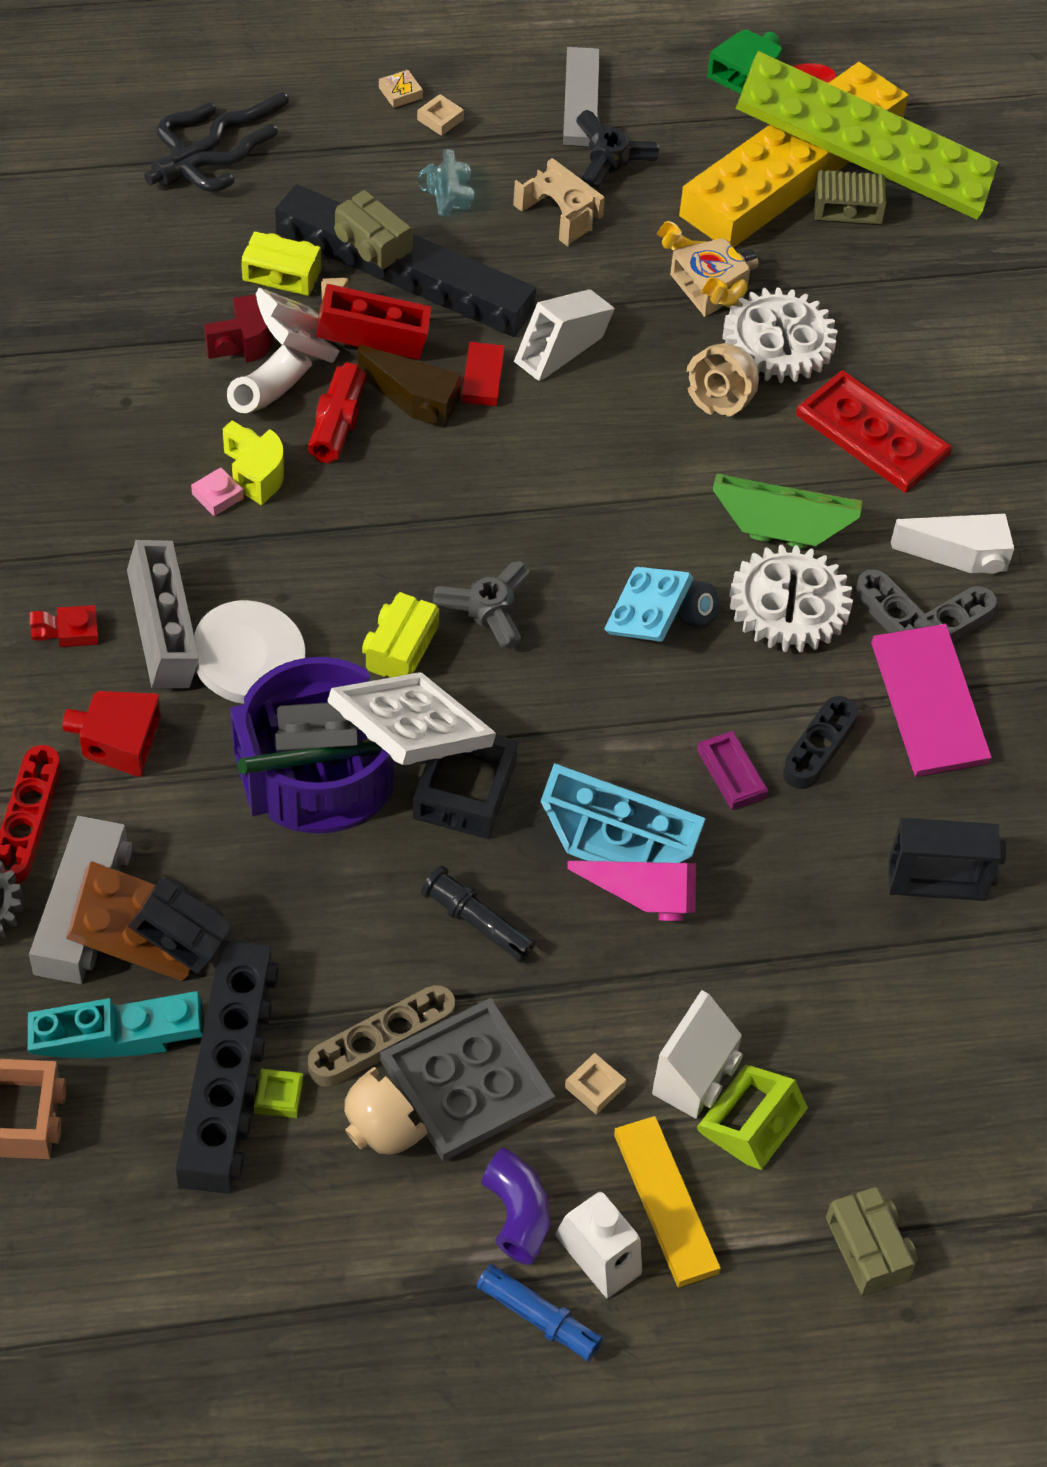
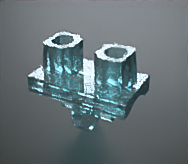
M445 148L443 151V162L439 166L428 164L426 168L418 173L417 181L419 187L431 195H436L438 215L448 217L452 208L467 211L474 199L473 188L466 187L470 179V165L455 161L454 150Z

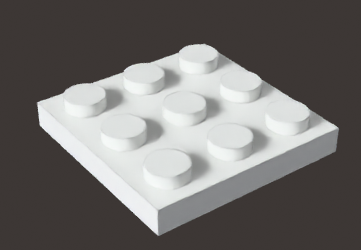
M421 672L331 688L328 703L337 709L346 720L356 725L366 734L368 739L376 742L391 755L394 761L402 765H410L419 761L443 758L444 756L492 747L496 732Z

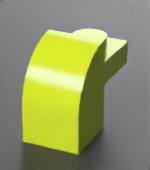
M232 420L223 428L224 453L236 460L232 463L233 480L243 489L244 495L263 505L278 491L284 480L282 442L271 429L262 437H259L250 428H244Z

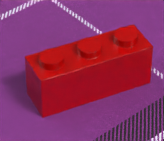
M327 284L319 311L315 337L358 347L364 345L391 354L419 360L428 335L431 306Z

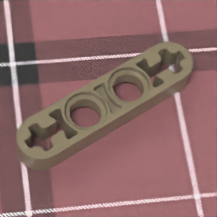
M433 985L426 987L318 1044L308 1055V1073L311 1080L320 1086L330 1087L380 1062V1052L454 1016L455 998L453 993L443 986ZM434 1001L436 1005L444 1003L443 1011L438 1012L435 1008L429 1010V1002ZM423 1015V1023L419 1021V1016ZM404 1018L411 1023L412 1027L407 1033L396 1034L389 1029L388 1025L393 1019ZM368 1037L375 1042L376 1046L371 1052L359 1053L352 1048V1044L358 1038ZM341 1048H344L346 1056H341ZM325 1059L328 1063L334 1062V1069L329 1071L325 1066L320 1068V1060Z

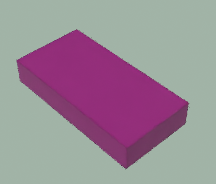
M734 731L698 743L697 751L731 810L767 798L768 789Z

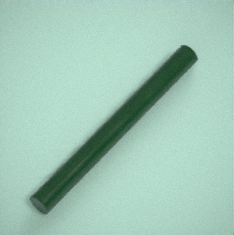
M369 739L359 741L358 745L307 748L245 757L238 760V770L241 774H250L350 759L358 755L359 757L376 755L380 752V746Z

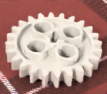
M764 288L762 296L759 297L755 293L750 292L748 300L740 297L737 306L731 305L729 315L725 317L722 339L726 340L725 343L741 347L748 352L757 365L758 373L760 371L765 373L764 378L766 381L772 375H777L779 382L783 383L785 375H789L794 382H797L799 373L810 378L812 369L821 372L823 363L829 364L831 354H834L837 330L834 329L835 320L827 319L829 310L818 311L820 302L807 303V294L796 298L794 290L791 289L788 295H783L781 289L777 288L775 294L770 295L768 290Z
M779 545L777 554H774L768 547L765 548L763 558L753 553L750 563L742 561L740 572L735 571L733 583H731L729 597H731L730 609L736 610L735 622L744 621L742 630L744 633L755 630L754 641L756 642L764 637L768 638V648H772L776 642L782 643L783 652H787L790 644H795L797 650L803 652L804 643H809L814 650L818 649L820 639L827 644L831 643L832 635H840L843 625H847L853 599H850L852 587L845 586L847 576L837 575L839 565L834 564L827 567L825 565L826 555L816 560L813 558V549L808 550L803 555L800 554V549L797 545L794 546L792 553H787L783 545ZM790 574H795L794 607L791 623L785 621L789 596L788 588Z

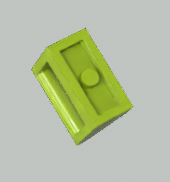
M744 1065L698 1124L697 1130L748 1166L762 1170L808 1107L795 1079L750 1065ZM750 1085L767 1094L740 1131L720 1125Z

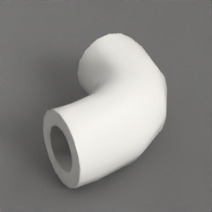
M282 345L257 370L245 377L236 378L230 383L227 390L228 403L234 410L240 413H250L265 408L287 392L312 366V362L304 352Z

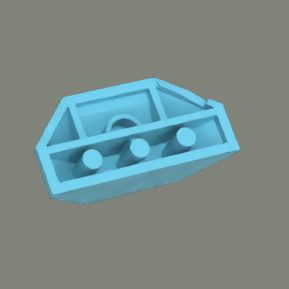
M555 763L541 798V803L566 853L587 861L680 863L693 856L706 818Z

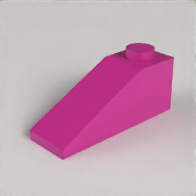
M568 861V870L645 912H659L658 920L683 921V913L695 912L696 863Z

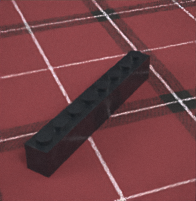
M296 184L275 208L276 234L297 242H310L314 246L320 247L321 253L370 274L377 279L393 284L404 291L425 298L436 305L448 308L466 318L480 322L496 331L515 337L534 312L535 286L414 234L411 252L399 260L396 259L395 263L387 268H380L372 260L369 262L365 261L355 246L349 241L346 243L341 241L336 235L334 229L335 210L342 203Z

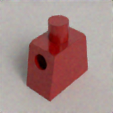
M98 691L93 695L88 712L69 708L66 710L62 724L63 732L80 735L82 755L86 759L142 777L162 717L159 694Z

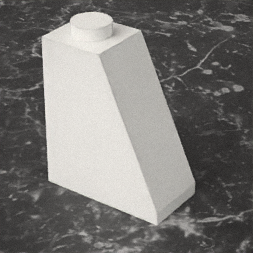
M590 289L538 302L514 362L538 381L545 379L603 337L615 308Z

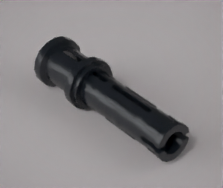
M443 865L439 866L425 881L421 895L425 898L432 897L448 909L447 913L451 918H463L513 956L519 963L523 962L530 955L531 951L527 949H533L536 942L478 900L475 889L469 885L465 887L451 877L448 868Z

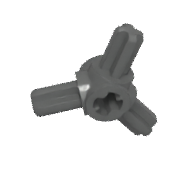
M521 561L511 562L497 578H482L476 583H472L471 589L438 586L434 590L433 604L437 605L438 608L469 611V617H472L477 624L491 628L502 648L512 649L521 641V635L510 617L513 612L511 603L514 601L513 593L528 578L529 570Z

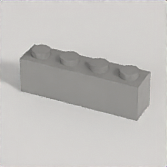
M135 540L127 574L151 688H190L199 661V655L173 541Z
M77 816L29 952L33 975L82 984L86 971L93 970L98 950L68 940L66 936L87 865L93 861L120 871L122 865H128L132 853V842L127 841L124 824Z

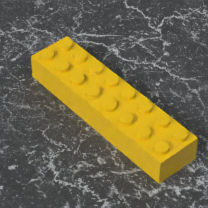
M857 62L829 82V84L904 118L909 94L860 62ZM769 125L683 186L679 216L711 239H726L734 248L812 191L816 185L818 171H839L849 164L850 161Z

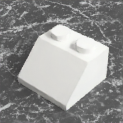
M701 990L659 1054L652 1091L654 1096L697 1119L704 1106L712 1108L723 1087L719 1084L725 1073L729 1076L734 1074L743 1056L738 1051L741 1033L713 998L703 990Z

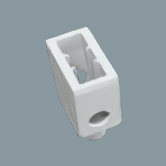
M596 1193L564 1217L555 1233L556 1238L606 1299L642 1275L641 1240L637 1232L604 1193ZM619 1260L621 1264L615 1266L616 1261Z

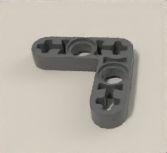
M879 570L864 571L858 578L855 590L858 601L889 633L941 625L943 623L940 621V618L945 616L954 617L960 625L956 627L947 626L952 643L987 623L992 618L997 602L992 591L985 587L974 586L924 614L888 575ZM973 602L976 606L970 609ZM899 608L907 616L902 619H896L890 616L887 610Z

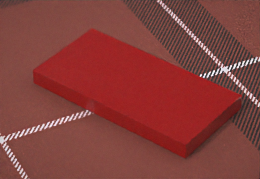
M843 370L797 406L796 416L904 493H907L951 454V445Z

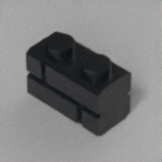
M162 876L149 892L128 927L198 974L213 957L232 923L224 918L223 913L217 907L211 904H202L189 895L188 889L182 883L173 880L168 881Z

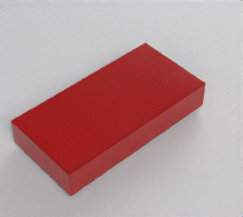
M469 342L462 403L497 406L505 345Z

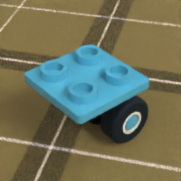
M636 567L605 626V631L610 635L663 641L677 611L681 619L688 625L706 626L710 624L718 612V592L709 582L693 581V576L689 572Z

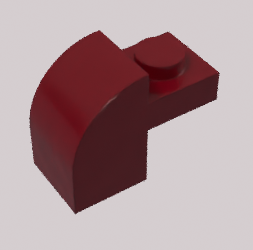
M256 294L233 298L234 319L204 324L208 359L243 353L246 363L253 362L263 357L271 349L274 335L262 317Z

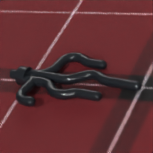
M281 92L248 109L230 111L220 115L213 121L210 133L206 138L186 148L183 142L170 130L176 126L195 124L214 115L217 110L216 105L209 102L191 111L175 112L167 115L159 122L157 135L162 142L171 148L172 153L168 157L163 156L152 162V170L144 174L146 182L150 186L158 182L162 186H167L177 181L178 177L184 175L203 191L218 192L232 186L235 181L232 174L225 173L217 178H208L196 168L203 165L224 166L238 163L247 157L252 148L275 137L278 133V128L274 124H269L244 137L237 147L231 151H210L219 145L225 128L231 125L252 122L286 105L289 102V96Z

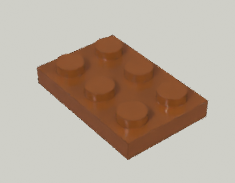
M91 861L84 872L66 939L179 981H183L188 976L190 968L128 927L155 885Z

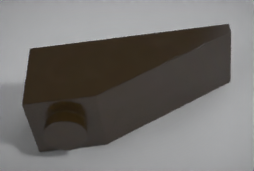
M364 345L359 346L358 367L366 372L367 382L411 418L446 428L460 399L461 373Z

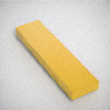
M653 1116L615 1128V1139L677 1287L679 1288L719 1275L720 1266L656 1117Z

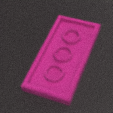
M941 624L873 636L871 644L914 776L918 777L989 764L992 757L947 625Z

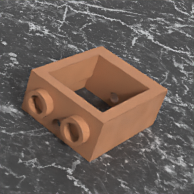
M0 1059L1 1085L42 1086L36 1130L0 1128V1157L50 1159L52 1143H59L61 1136V1117H56L57 1104L65 1103L66 1078H60L56 1061Z

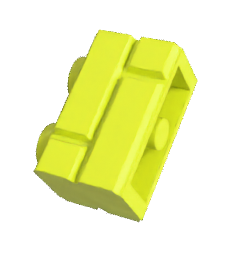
M255 231L241 260L243 281L304 296H310L322 267L320 247L314 246L307 241L297 242L281 238L273 233L264 234Z
M401 592L395 596L391 605L385 603L378 617L379 627L375 633L370 631L363 643L362 653L366 654V668L368 671L384 677L387 675L389 678L414 674L439 627V608L437 605L423 600L417 601L415 597Z

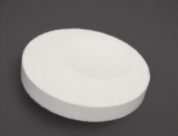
M240 600L222 604L203 617L194 634L199 655L196 667L199 678L214 693L237 703L244 704V697L250 687L268 671L286 662L305 658V644L294 622L280 610L261 602Z

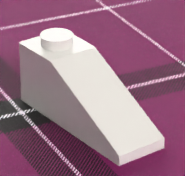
M1005 514L897 519L891 539L893 549L968 573L993 574L1006 572L1014 551Z

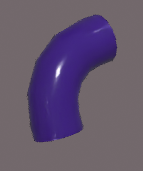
M502 1147L489 1163L481 1184L502 1199L506 1207L507 1219L503 1229L495 1239L496 1244L513 1260L521 1264L531 1265L539 1254L550 1228L549 1198L536 1171L515 1153Z

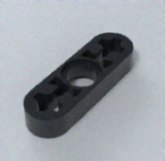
M834 696L823 704L786 757L783 777L790 786L806 789L816 783L855 726L858 709L852 700L843 696ZM839 712L843 713L845 716H841L838 719L834 728L831 725L833 715L836 716ZM814 736H823L830 741L831 745L827 748H817L810 742V739ZM806 757L810 759L808 770L804 769L801 773L797 772L795 768L799 769L805 762Z

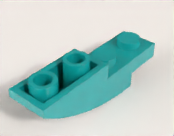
M198 991L116 1006L110 998L28 1013V1052L32 1055L65 1058H107L145 1055L167 1051V1043L202 1037L203 1034L202 998Z

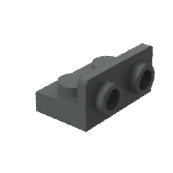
M330 703L279 706L277 709L279 729L275 734L277 750L358 745L360 741L359 728L351 721L346 720Z

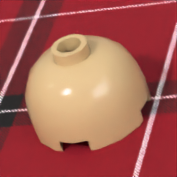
M728 343L709 346L695 355L687 366L686 372H689L691 385L687 388L688 393L695 404L707 414L712 415L716 411L721 415H727L726 417L732 416L746 407L757 392L759 381L757 365L751 355L741 347Z
M373 1067L356 1081L346 1096L344 1112L351 1125L345 1131L361 1150L368 1145L379 1154L391 1155L400 1153L415 1145L428 1132L422 1122L417 1126L414 1125L408 1117L414 1110L413 1107L386 1076L378 1081L379 1072Z

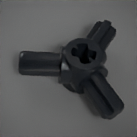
M584 110L576 118V123L590 139L591 163L582 176V180L592 188H599L607 173L615 172L621 166H627L628 160H658L660 151L658 143L629 141L628 135L622 130L614 127L605 128L595 114L589 110Z

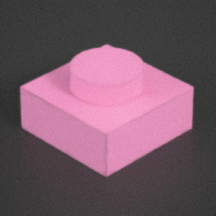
M222 468L215 470L191 485L192 495L213 516L218 515L244 499L243 489Z

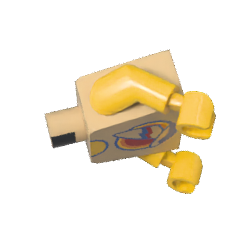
M665 221L656 234L658 237L663 238L662 245L665 249L673 250L670 275L703 316L706 317L724 306L730 308L731 305L737 306L738 299L740 297L743 298L747 293L750 270L758 267L756 253L752 249L737 253L730 243L722 238L708 242L691 241L681 235L682 232L676 224Z

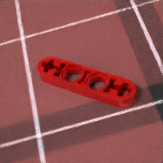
M47 745L34 746L24 755L0 829V861L4 866L10 864L13 856L12 850L16 851L18 864L11 867L17 879L15 884H21L30 874L61 774L59 755L53 747ZM42 761H48L49 764H45L42 768L41 779H38L36 766H40ZM30 791H36L43 795L42 799L36 804H25L21 801L22 796ZM20 824H26L33 828L31 834L24 838L13 837L10 832L15 826Z

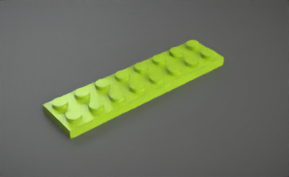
M758 51L753 60L735 108L876 174H883L889 180L976 220L983 212L998 164L997 161Z

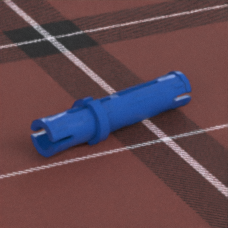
M490 1264L487 1270H484L477 1282L479 1290L492 1296L504 1306L545 1332L544 1337L552 1343L557 1340L587 1362L591 1361L593 1355L595 1356L604 1337L571 1317L572 1312L565 1307L559 1309L504 1273L494 1264Z

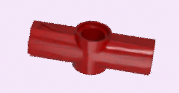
M345 362L343 366L337 367L327 394L323 393L319 399L316 425L308 444V453L313 455L319 462L330 464L331 461L338 460L348 431L353 432L359 413V400L366 383V372L362 371L356 364Z

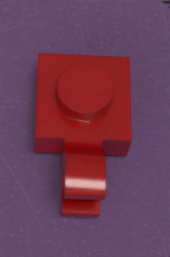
M96 605L57 607V616H52L45 611L30 613L32 640L43 641L50 638H59V647L98 645Z

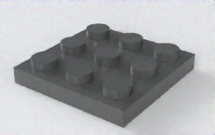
M491 998L380 1052L381 1063L398 1090L413 1107L412 1113L417 1121L425 1125L428 1132L426 1135L443 1162L555 1104V1095Z

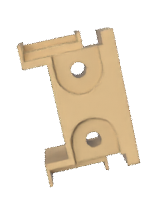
M553 158L547 161L546 172L542 173L540 170H537V176L524 184L515 180L513 205L520 211H525L547 196H551L558 203L562 212L559 240L567 247L588 231H592L593 217L597 220L603 217L605 197Z

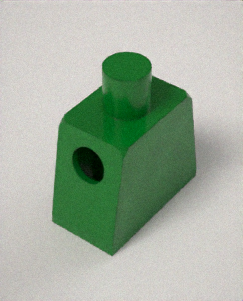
M741 30L710 52L707 77L741 94L758 51L781 61L782 48L779 37L770 31L760 36L750 30Z

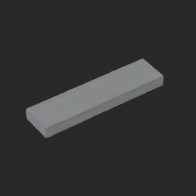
M567 47L563 145L589 146L590 139L578 126L576 118L584 110L593 112L597 117L599 49Z

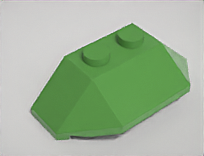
M718 473L713 485L714 493L741 531L749 533L751 538L760 541H771L772 538L786 540V543L792 547L795 545L799 548H807L808 545L817 546L859 519L861 514L862 500L848 499Z

